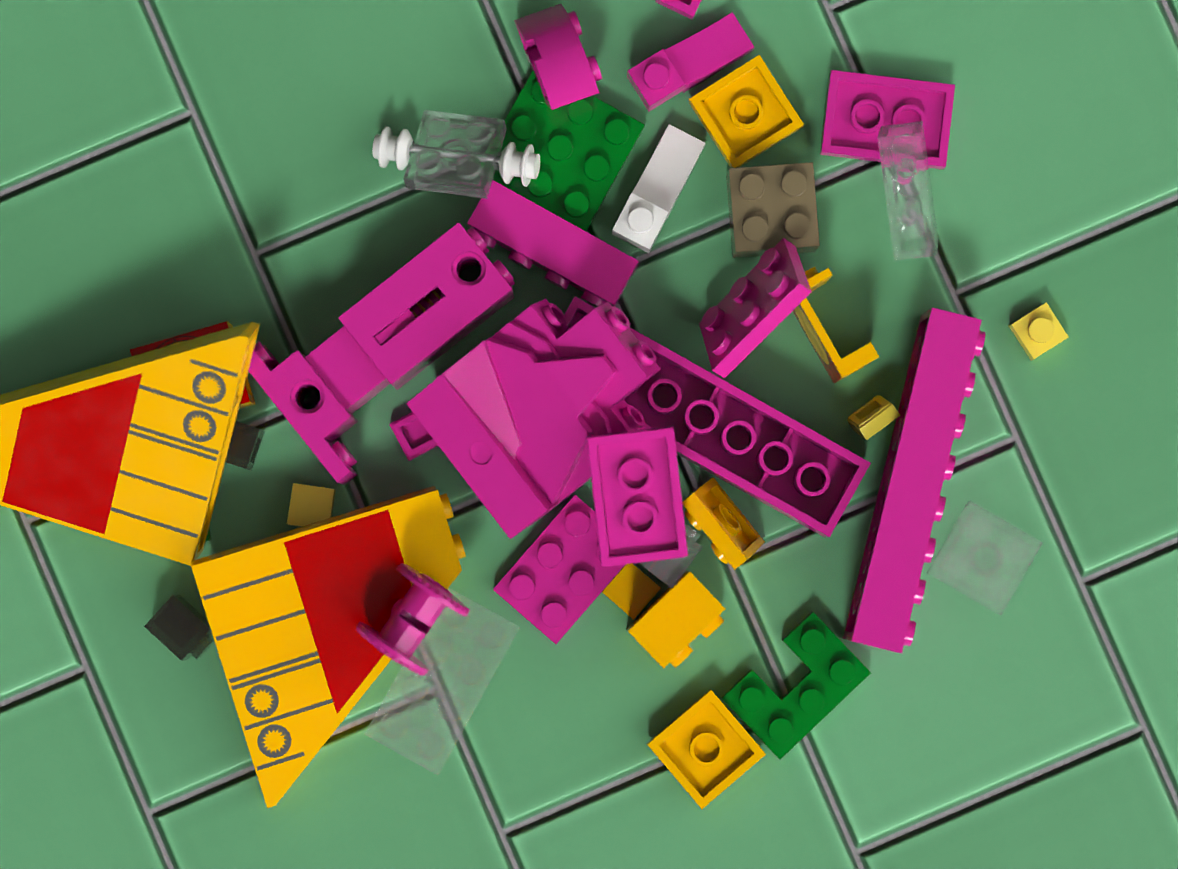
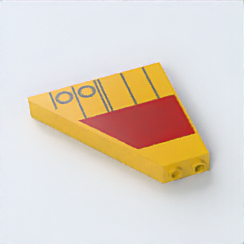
M249 322L1 394L0 505L191 566V561L198 559L204 550L260 324Z
M435 486L191 561V568L267 808L276 806L391 661V658L383 654L361 636L356 627L359 622H363L380 632L391 616L393 605L398 600L404 598L411 588L413 582L396 569L398 565L404 563L432 578L446 589L449 588L462 571L459 559L466 557L459 533L451 535L447 519L454 517L447 493L439 495L438 489Z

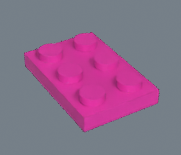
M831 70L829 73L820 155L944 170L947 162L955 85Z
M782 238L774 248L766 250L759 259L758 264L745 277L739 278L731 287L730 292L716 306H712L706 311L702 321L699 323L712 371L724 379L812 292L796 246L785 238Z
M669 426L586 436L601 566L607 567L688 557L674 427Z
M574 495L493 590L552 642L557 644L625 564L601 566L595 511Z

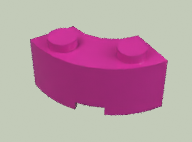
M558 4L514 20L527 60L535 73L544 100L551 110L599 93L596 81L602 79L601 72L594 55L586 57L578 37L582 35V29L575 11L567 13L563 5Z

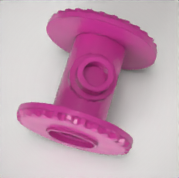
M401 563L396 569L413 582L411 588L404 598L398 600L393 605L391 616L380 632L363 622L357 624L356 630L383 654L407 669L425 676L429 672V668L413 655L446 606L464 617H467L470 609L432 578Z

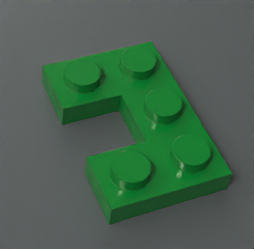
M814 612L806 616L782 639L810 670L791 690L780 699L751 669L721 697L779 760L871 674Z

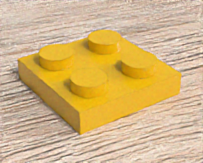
M760 55L689 98L688 101L730 168H739L804 126V123Z
M714 477L682 501V505L686 508L684 511L685 516L690 524L697 530L705 532L713 542L711 548L718 559L725 564L729 563L734 570L746 562L765 543Z
M711 689L647 743L649 748L701 809L707 806L766 755Z

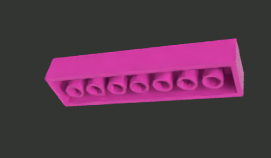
M574 297L564 314L567 327L569 329L595 307ZM629 327L639 341H644L651 347L656 355L655 362L661 369L624 398L628 405L634 406L641 413L645 421V428L673 426L677 455L825 538L830 537L871 463Z
M933 307L920 317L898 408L900 416L895 420L843 639L901 654L904 645L911 646L916 628V622L910 620L914 604H921L926 586V580L920 579L923 564L931 562L936 545V539L931 538L930 534L934 521H941L946 503V497L940 496L944 480L951 479L955 466L956 456L951 455L950 451L954 439H960L965 425L966 414L960 413L964 398H970L976 373L970 372L974 357L980 356L985 341L986 332L980 331L981 319Z

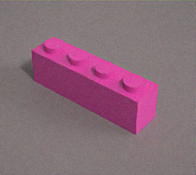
M491 180L467 222L468 227L472 226L478 232L488 248L494 249L495 245L498 244L510 251L508 258L528 270L534 264L547 272L544 278L564 290L567 289L569 284L584 292L581 299L594 307L607 302L612 307L616 306L639 262L494 180Z

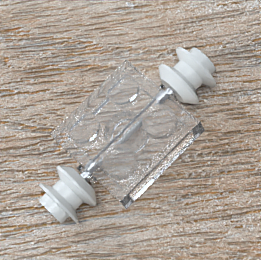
M424 110L415 141H413L408 129H402L399 136H393L391 128L386 126L381 134H376L372 147L373 157L378 159L381 168H386L389 161H396L398 170H404L407 166L403 179L408 189L487 199L495 170H499L505 184H510L515 176L521 178L523 186H528L531 179H537L540 170V155L534 153L532 144H528L524 152L517 151L515 143L510 142L501 152L507 131L504 119Z

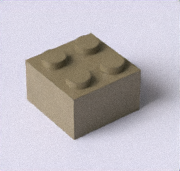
M813 162L729 168L726 180L732 258L762 256L766 250L774 248L782 238L795 245L798 253L816 252L820 244Z

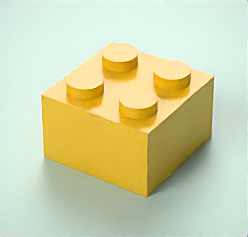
M686 571L627 628V631L663 669L669 663L676 668L693 652L689 644L700 633L703 637L707 638L724 622L720 614L725 610V607L690 571Z

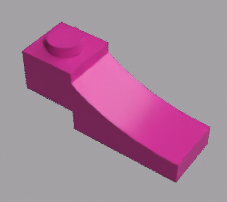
M732 12L700 32L665 50L658 51L627 70V78L648 112L677 94L687 92L752 52L754 45Z

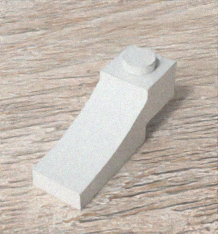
M669 124L612 229V235L649 253L706 143Z

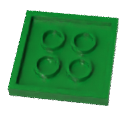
M532 71L485 156L500 157L503 149L510 142H514L517 151L524 152L527 145L532 144L534 153L540 155V170L537 179H531L528 186H523L521 178L514 176L510 184H505L500 175L499 166L480 164L476 171V176L489 183L491 180L498 182L587 232L644 130L645 124L594 96L551 110L544 100L535 73Z

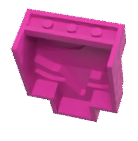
M546 298L534 303L492 337L482 341L406 403L510 539L541 519L591 479L586 436L646 429L641 413L634 406L628 405L624 398L661 369L655 362L656 355L651 347L644 341H639L629 329L630 322L626 315L619 308L612 307L609 302L593 309L570 329L566 325L565 315L556 305L549 303Z

